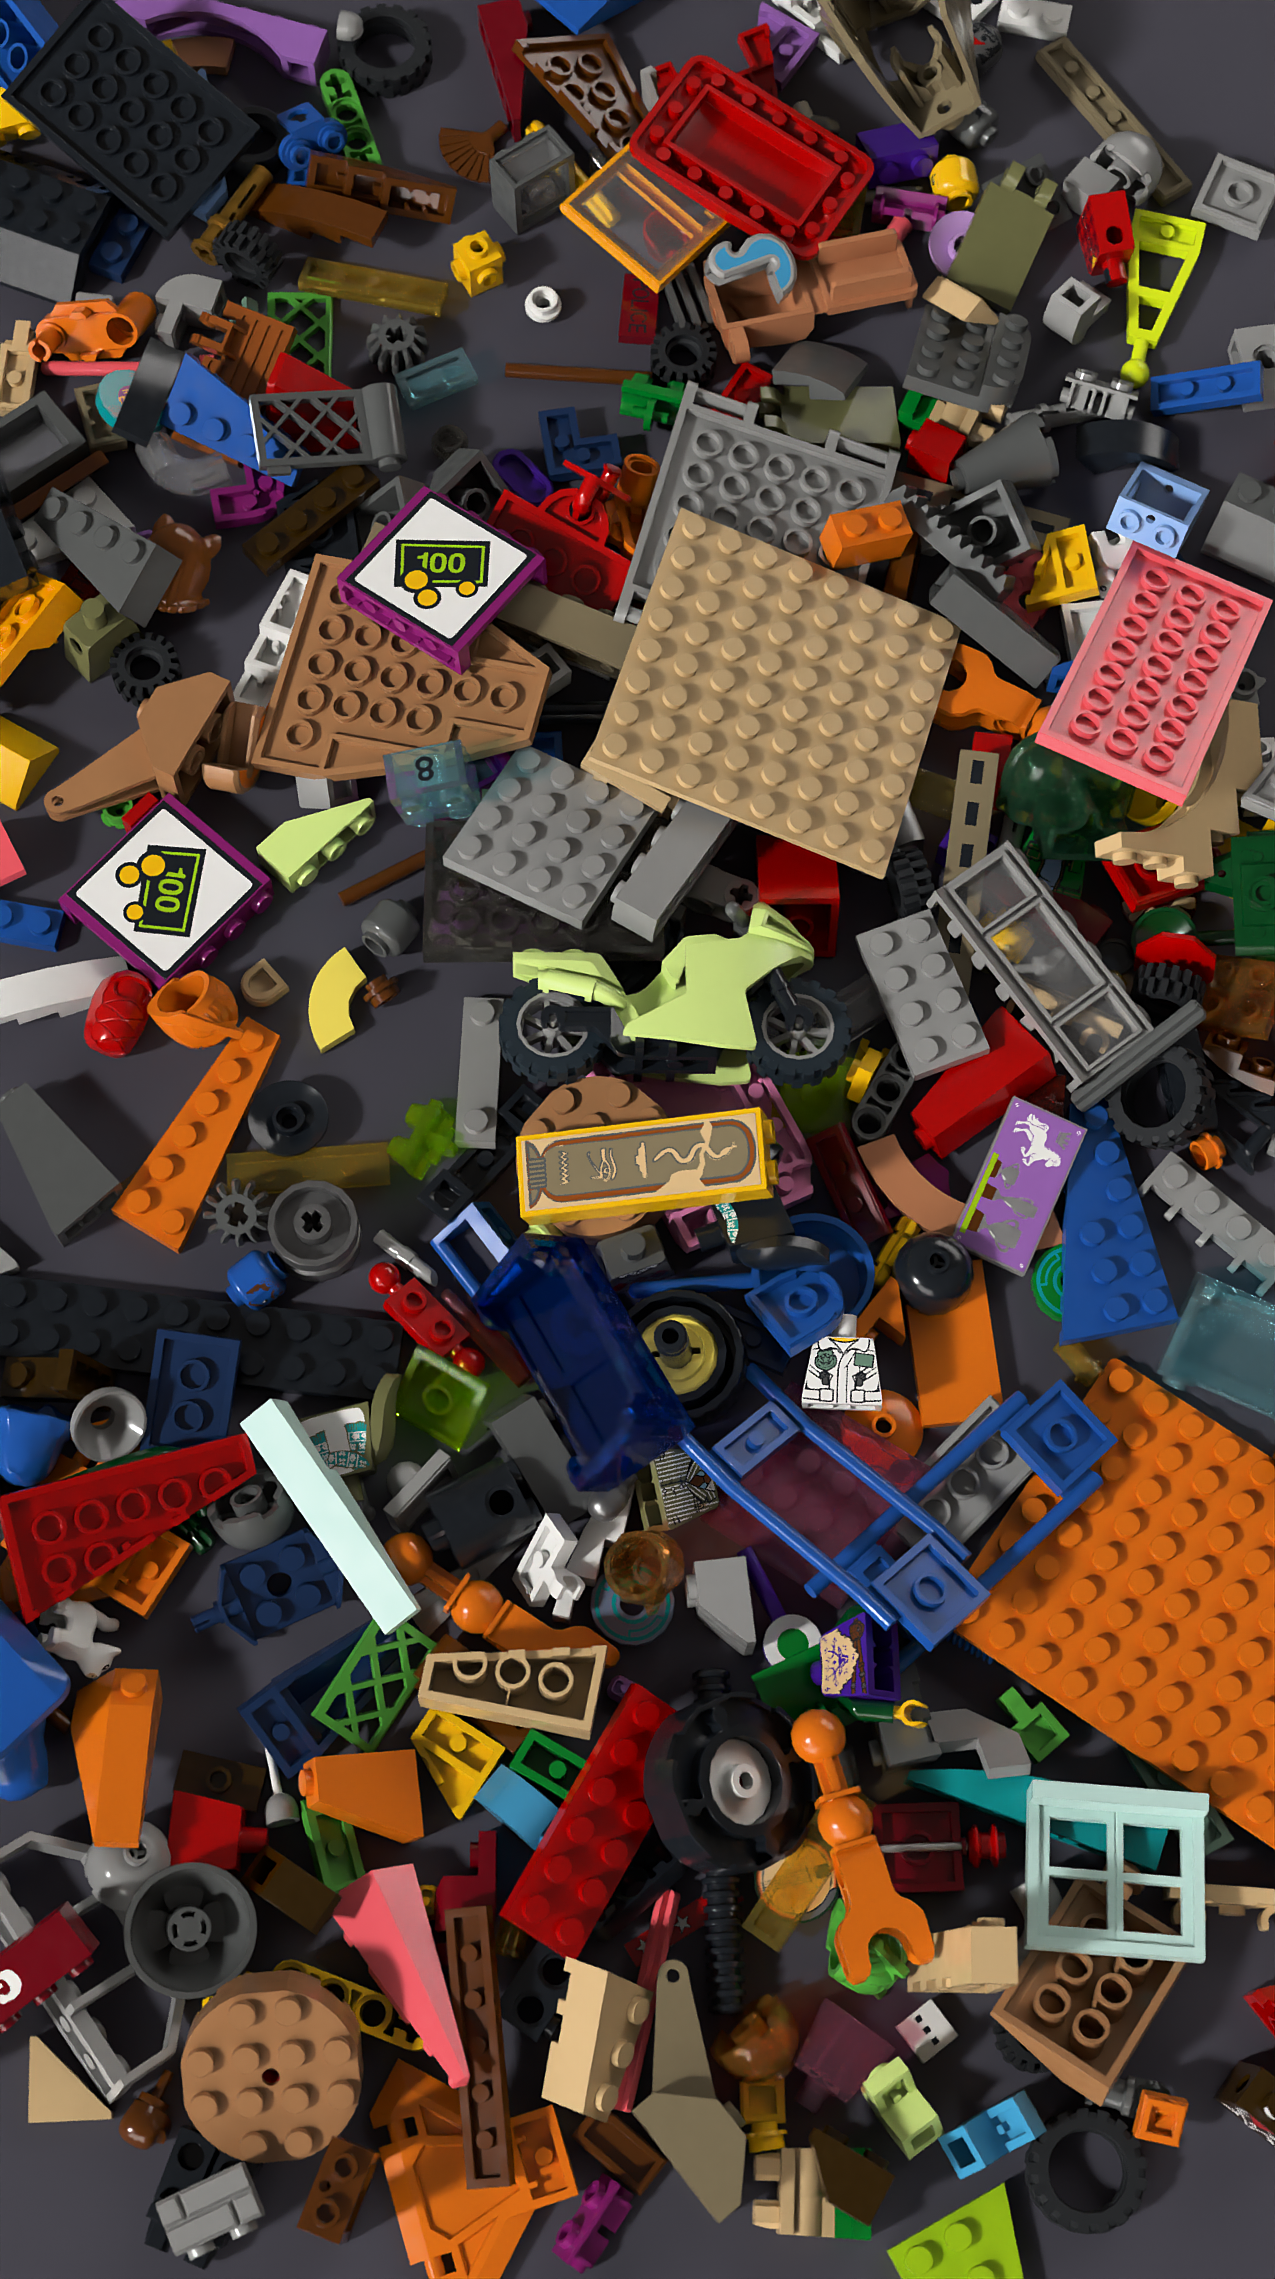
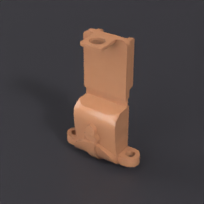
M890 228L818 243L819 253L815 258L808 261L795 259L797 279L789 296L779 304L775 300L765 270L725 285L717 286L705 276L704 267L706 260H704V286L709 299V309L716 329L721 333L724 345L729 351L733 363L749 362L750 348L795 343L806 339L814 329L816 314L827 312L829 316L904 301L907 309L912 308L913 298L917 295L918 284L902 242L897 239L896 230Z

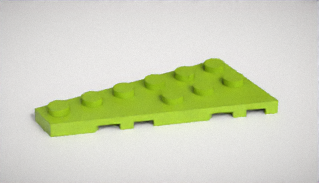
M1004 2182L886 2250L901 2279H1024Z

